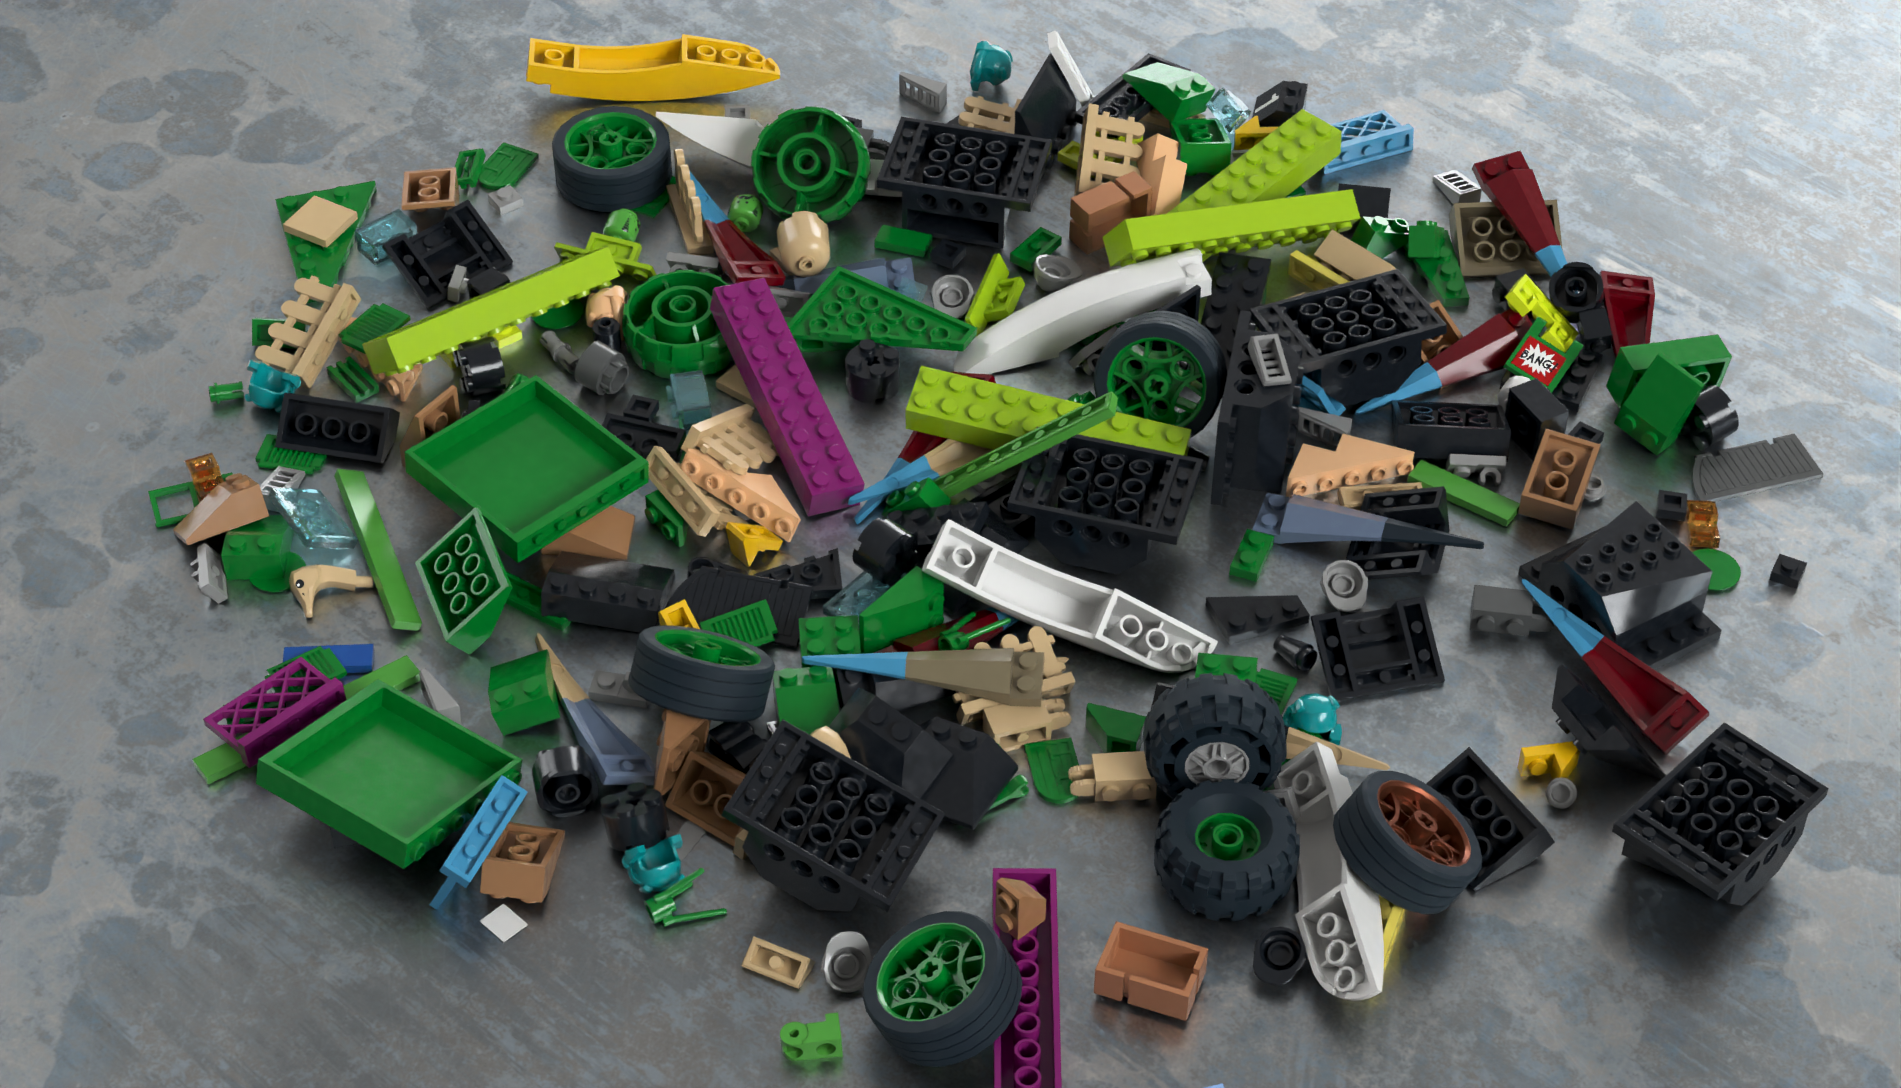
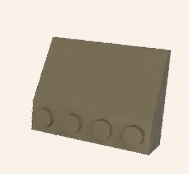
M1557 199L1544 200L1562 248ZM1493 202L1453 204L1448 215L1450 235L1463 278L1496 277L1523 268L1529 275H1549L1522 237Z

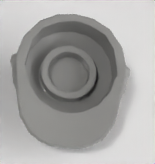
M1048 254L1039 255L1035 259L1033 267L1037 284L1047 292H1056L1063 289L1083 274L1081 268L1072 259Z
M945 275L934 283L932 290H930L934 309L958 319L968 312L975 292H973L972 285L966 278L959 275Z
M1349 560L1334 561L1326 567L1322 574L1320 585L1330 604L1344 612L1356 611L1364 606L1367 599L1368 577H1366L1363 569Z
M854 931L840 932L831 937L822 959L821 973L824 974L826 981L833 989L850 993L858 991L863 987L864 978L873 959L868 941L862 934Z

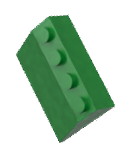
M477 507L469 512L415 562L445 641L469 655L491 636L513 588L482 513Z

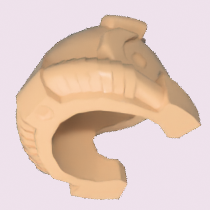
M614 285L612 288H603L597 293L589 294L585 314L587 326L593 327L595 321L604 317L618 321L620 337L624 341L622 315L624 304H627L628 294L620 285Z

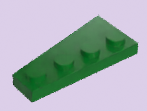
M1444 230L1439 258L1408 257L1409 242L1403 245L1406 257L1409 261L1415 263L1418 274L1428 281V288L1436 299L1441 302L1443 307L1469 305L1470 297L1448 230Z

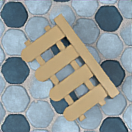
M979 95L978 98L967 97L964 101V109L969 112H961L958 123L961 126L1014 134L1015 110L1020 104L1021 99H1017L1014 108L1008 107V103L1003 102L1001 105L984 100V97Z
M1088 104L1083 116L1074 196L1104 184L1102 183V178L1115 180L1132 171H1135L1140 176L1139 169L1135 166H1130V161L1139 160L1143 152L1139 145L1132 144V139H1140L1145 132L1143 124L1134 122L1135 117L1129 116L1127 120L1109 117L1110 112L1103 111L1102 115H1099V105ZM1096 131L1100 132V137L1095 136ZM1107 134L1125 137V142L1107 139ZM1093 153L1097 154V159L1093 158ZM1105 156L1123 159V162L1120 164L1105 161L1104 158ZM1091 175L1095 176L1094 181L1090 180Z
M675 149L676 184L666 185L686 252L687 254L698 256L714 253L713 244L702 219L700 198L696 196L694 181L690 180L688 164H685L683 149Z
M311 276L310 279L300 278L295 282L294 289L300 297L297 302L288 300L282 304L281 311L287 319L284 324L273 323L269 327L268 333L274 340L271 347L267 345L259 346L255 351V356L260 362L283 370L286 373L297 374L300 377L301 386L311 389L340 338L339 333L345 329L361 301L360 296L352 285L343 283L341 287V285L334 284L332 288L320 284V280L315 276ZM309 299L323 303V305L318 310L307 306L306 303ZM296 321L309 325L308 332L293 328ZM283 344L298 348L294 355L280 350Z
M747 403L692 425L681 447L685 452L689 448L699 449L704 454L708 453L722 463L725 469L732 470L739 475H745L749 467L759 469L762 461L772 463L775 456H779L768 431L762 428L763 425L760 423H755L751 420L755 409Z
M653 447L646 458L649 462V479L697 535L706 537L712 526L717 530L726 529L728 522L748 524L743 518L732 514L734 510L732 506L692 482L680 468L681 464L676 463L662 447Z
M1034 626L1027 635L1028 642L1020 644L1018 638L1012 634H1007L1002 638L1000 648H1014V652H1044L1042 700H1048L1071 692L1075 679L1071 671L1062 673L1066 670L1064 661L1058 663L1051 646L1055 643L1053 635L1047 636L1046 631L1042 627ZM980 642L975 645L974 649H991V647L985 642ZM958 691L952 696L955 704L961 703L956 714L960 725L983 719L984 708L1002 704Z

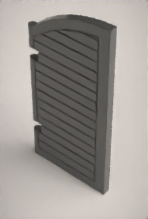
M1789 434L1773 438L1774 444H1769L1767 440L1718 450V456L1716 457L1711 452L1695 455L1692 486L1699 504L1705 505L1823 478V472L1797 436Z

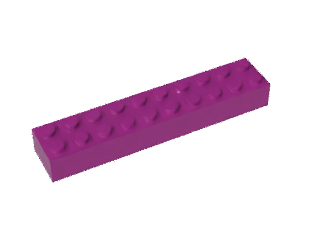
M765 278L713 288L710 311L807 516L860 505V502L848 505L850 497L864 490L865 483Z
M993 868L992 928L1018 965L1022 978V993L1016 1014L1006 1030L993 1042L994 1088H1062L1056 868ZM1000 878L1024 881L1046 899L1045 921L1018 941L1009 933L1003 932L995 922L996 881Z

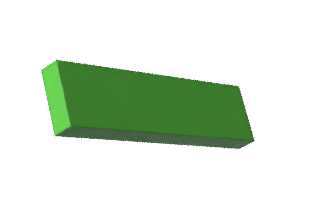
M1422 459L1408 475L1407 483L1421 482L1423 488L1444 486L1447 501L1505 527L1510 524L1519 512L1520 503Z

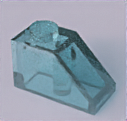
M1223 86L1206 104L1214 116L1232 135L1251 114V111L1243 101Z

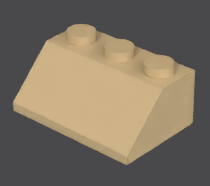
M1333 229L1314 253V256L1321 265L1348 281L1396 269L1392 264Z

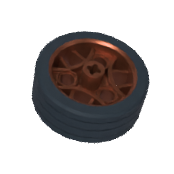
M1376 771L1369 774L1334 815L1333 829L1335 839L1351 869L1377 894L1408 911L1421 914H1437L1447 909L1481 870L1482 855L1479 842L1461 813L1436 790L1407 774L1396 771Z

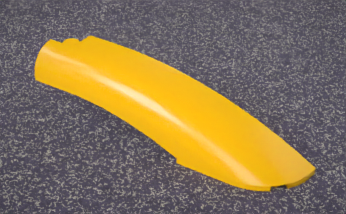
M682 34L680 39L632 46L576 45L530 38L526 69L527 82H533L538 85L548 84L552 94L615 101L688 99L732 92L780 79V70L774 60L771 58L765 59L760 54V50L733 41Z

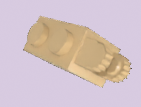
M1059 697L1048 700L1041 699V707L1001 704L983 709V731L989 734L1005 752L1024 748V744L1051 740L1052 730L1066 727L1071 723L1072 719L1068 712H1063L1066 706Z
M1144 751L1092 754L1091 764L1077 765L1071 767L1068 771L1069 779L1074 781L1070 786L1071 794L1079 797L1094 796L1095 802L1156 798L1157 783L1147 769Z

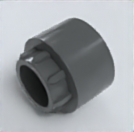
M601 341L593 342L586 348L575 369V380L599 395L618 392L625 384L629 375V366L625 361L624 355Z

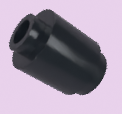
M609 317L595 321L592 327L594 342L601 341L619 352L621 337L618 321Z

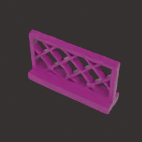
M299 657L203 720L205 726L241 755L242 762L251 768L258 763L259 758L346 701V696L341 681L337 678L330 680L304 658ZM300 669L306 672V677L291 678V675ZM322 685L315 691L309 692L310 686ZM289 686H304L303 692L287 693ZM272 687H282L281 693H267V690ZM286 701H298L292 706L284 708ZM258 702L257 709H242L247 703ZM264 702H279L278 708H263ZM255 717L253 724H239L240 718ZM261 717H273L264 724H260ZM224 718H233L232 725H219L217 723ZM236 733H248L239 740L235 738Z

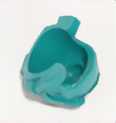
M987 41L977 43L970 69V84L973 91L979 90L981 82L987 81L993 86H997L1010 78L1012 72L1011 62H1013L1010 51L1003 50L999 45H990Z
M250 359L247 370L252 372L248 387L249 393L245 394V399L247 402H253L261 408L275 409L276 412H281L284 392L295 394V390L301 385L300 377L297 374L280 372L263 362Z
M1317 693L1305 694L1299 697L1285 711L1283 715L1284 725L1297 730L1301 728L1310 733H1326L1329 731L1328 742L1340 745L1342 727L1341 724H1337L1336 712L1340 705L1333 696L1326 697Z
M681 834L668 837L647 850L644 845L625 851V855L622 858L623 867L628 870L631 881L640 886L639 890L642 893L648 894L652 891L666 890L685 878L681 874V860L676 850L681 848L683 844Z

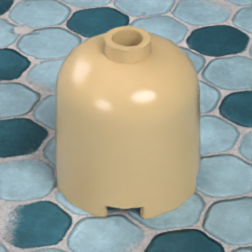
M808 211L794 212L792 217L779 223L777 240L781 261L786 270L800 277H810L822 272L830 259L828 225L819 219L816 213Z

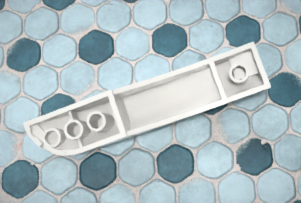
M1198 248L1126 265L1087 278L1045 296L1004 318L976 336L963 352H958L954 361V372L988 375L1059 357L1061 351L1084 338L1136 315L1161 308L1196 285L1201 287L1200 298L1211 295L1212 279L1202 263V253Z

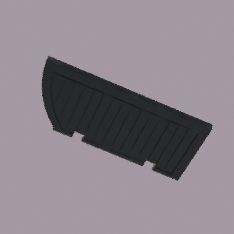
M701 566V569L688 577L675 590L665 606L667 608L685 599L699 628L702 630L700 622L766 599L778 633L773 634L775 641L769 643L797 648L799 643V618L806 617L813 586L789 582L788 589L780 588L781 580L728 570L726 571L725 578L718 577L719 569Z

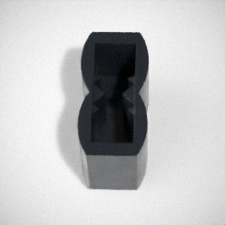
M723 722L709 730L706 747L715 757L747 774L750 770L748 764L760 753L768 741L754 734V730L749 722Z

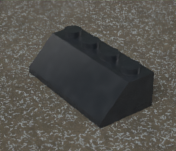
M284 392L275 447L383 463L396 440L400 412L388 407Z

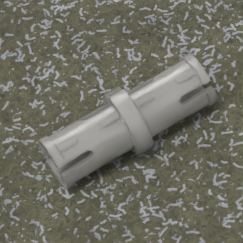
M553 331L544 332L541 335L543 338H540L541 345L551 353V357L555 362L559 361L570 374H575L576 363H578L579 358L572 352L570 345L562 342Z

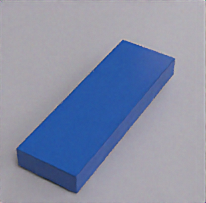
M374 644L321 646L324 650L327 648L331 649L347 673H369L373 671ZM318 646L284 647L283 662Z

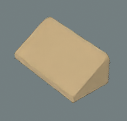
M753 936L741 966L800 989L813 969L815 961Z

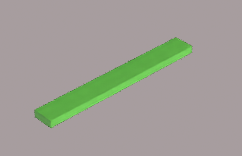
M1108 392L933 480V482L950 498L1115 416L1118 398L1113 392Z
M337 469L334 475L392 629L419 631L422 625L421 618L364 472Z
M405 655L344 685L346 700L377 679L400 691L419 682L420 671L409 657ZM245 733V734H243V735L237 737L236 739L239 740V739H241L242 737H244L245 735H247L248 733ZM227 743L192 759L194 767L208 785L246 766L242 762L241 755Z

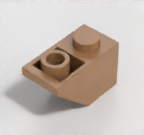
M1000 878L996 881L995 922L1003 932L1009 933L1018 941L1045 921L1046 899L1024 881Z

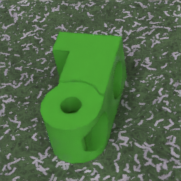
M838 1012L825 1014L826 1021L806 1024L790 1022L784 1025L780 1030L782 1054L791 1061L843 1057Z

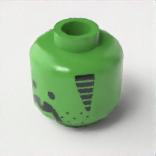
M752 194L738 195L732 200L727 217L742 232H752L760 224L763 215V205Z
M622 208L613 211L609 215L603 228V235L635 242L641 223L633 211Z

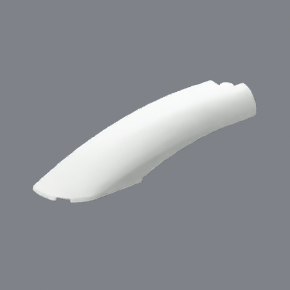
M656 112L657 118L694 142L729 160L752 169L753 149L755 150L759 141L758 136L763 130V126L756 119ZM813 159L805 164L804 170H808L813 166ZM870 159L871 174L868 177V188L865 194L902 197V192L877 188V178L884 160Z
M949 519L941 527L935 543L923 564L922 572L1009 616L1032 626H1040L1048 633L1089 649L1156 671L1176 673L1192 669L1197 665L1198 653L1211 654L1218 643L1217 640L1116 588L1112 590L1044 566L1012 552Z
M1315 742L1282 765L1281 772L1274 782L1275 789L1293 788L1301 814L1295 820L1296 832L1300 834V855L1296 872L1299 912L1295 914L1313 974L1319 984L1327 992L1341 999L1351 1001L1364 1000L1381 993L1383 986L1384 940L1379 894L1365 884L1351 869L1337 845L1333 829L1334 815L1353 793L1348 778L1339 772L1332 749L1319 742Z

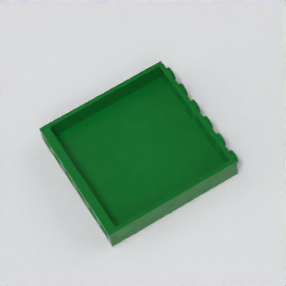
M537 375L520 383L508 392L499 395L489 403L477 408L465 417L456 420L453 424L405 451L406 473L462 518L475 507L479 508L494 544L517 563L649 482V462Z
M377 679L259 758L256 784L405 869L414 861L420 860L431 848L440 845L454 831H459L466 822L472 819L501 775L519 785L522 779L521 767L523 759Z

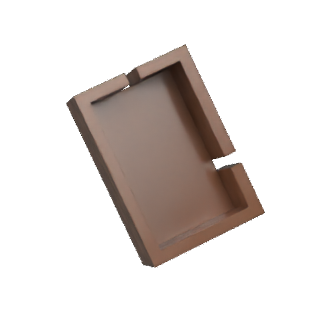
M1135 171L1116 178L1114 183L1109 181L1072 197L1070 203V217L1072 219L1069 226V239L1086 255L1104 248L1103 236L1123 220L1151 216L1153 187Z
M1116 921L1095 969L1094 993L1118 1001H1122L1123 997L1128 998V1004L1187 1021L1195 1001V996L1206 973L1208 948Z

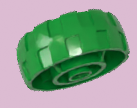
M805 106V108L800 109L792 108L779 114L778 119L770 125L767 124L759 134V141L751 155L753 183L764 204L778 217L786 220L792 217L794 212L808 211L816 213L818 218L824 221V223L834 220L839 221L852 212V207L862 200L868 188V177L871 174L870 155L860 132L849 120L839 113L817 106ZM813 159V166L808 170H804L805 164Z
M676 270V272L661 273L650 277L648 281L635 287L629 294L628 303L624 304L622 315L624 342L628 353L632 354L633 361L643 370L646 369L654 373L655 376L665 379L681 378L683 380H694L725 369L734 359L710 311L713 288L730 285V283L727 284L721 277L708 272Z

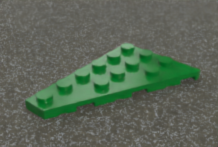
M375 181L338 186L332 189L275 199L297 280L300 278L310 279L311 276H315L320 280V284L332 288L334 284H337L339 271L342 266L344 267L348 259L350 248L355 243L357 230L361 229L366 212L371 206V198L377 192ZM314 195L357 212L358 219L327 248L287 233L283 227V224ZM309 299L307 303L316 302V301H315V300H312V299Z
M837 266L787 324L794 339L857 344L864 339H871L875 343L887 346L962 352L977 335V327L840 266Z

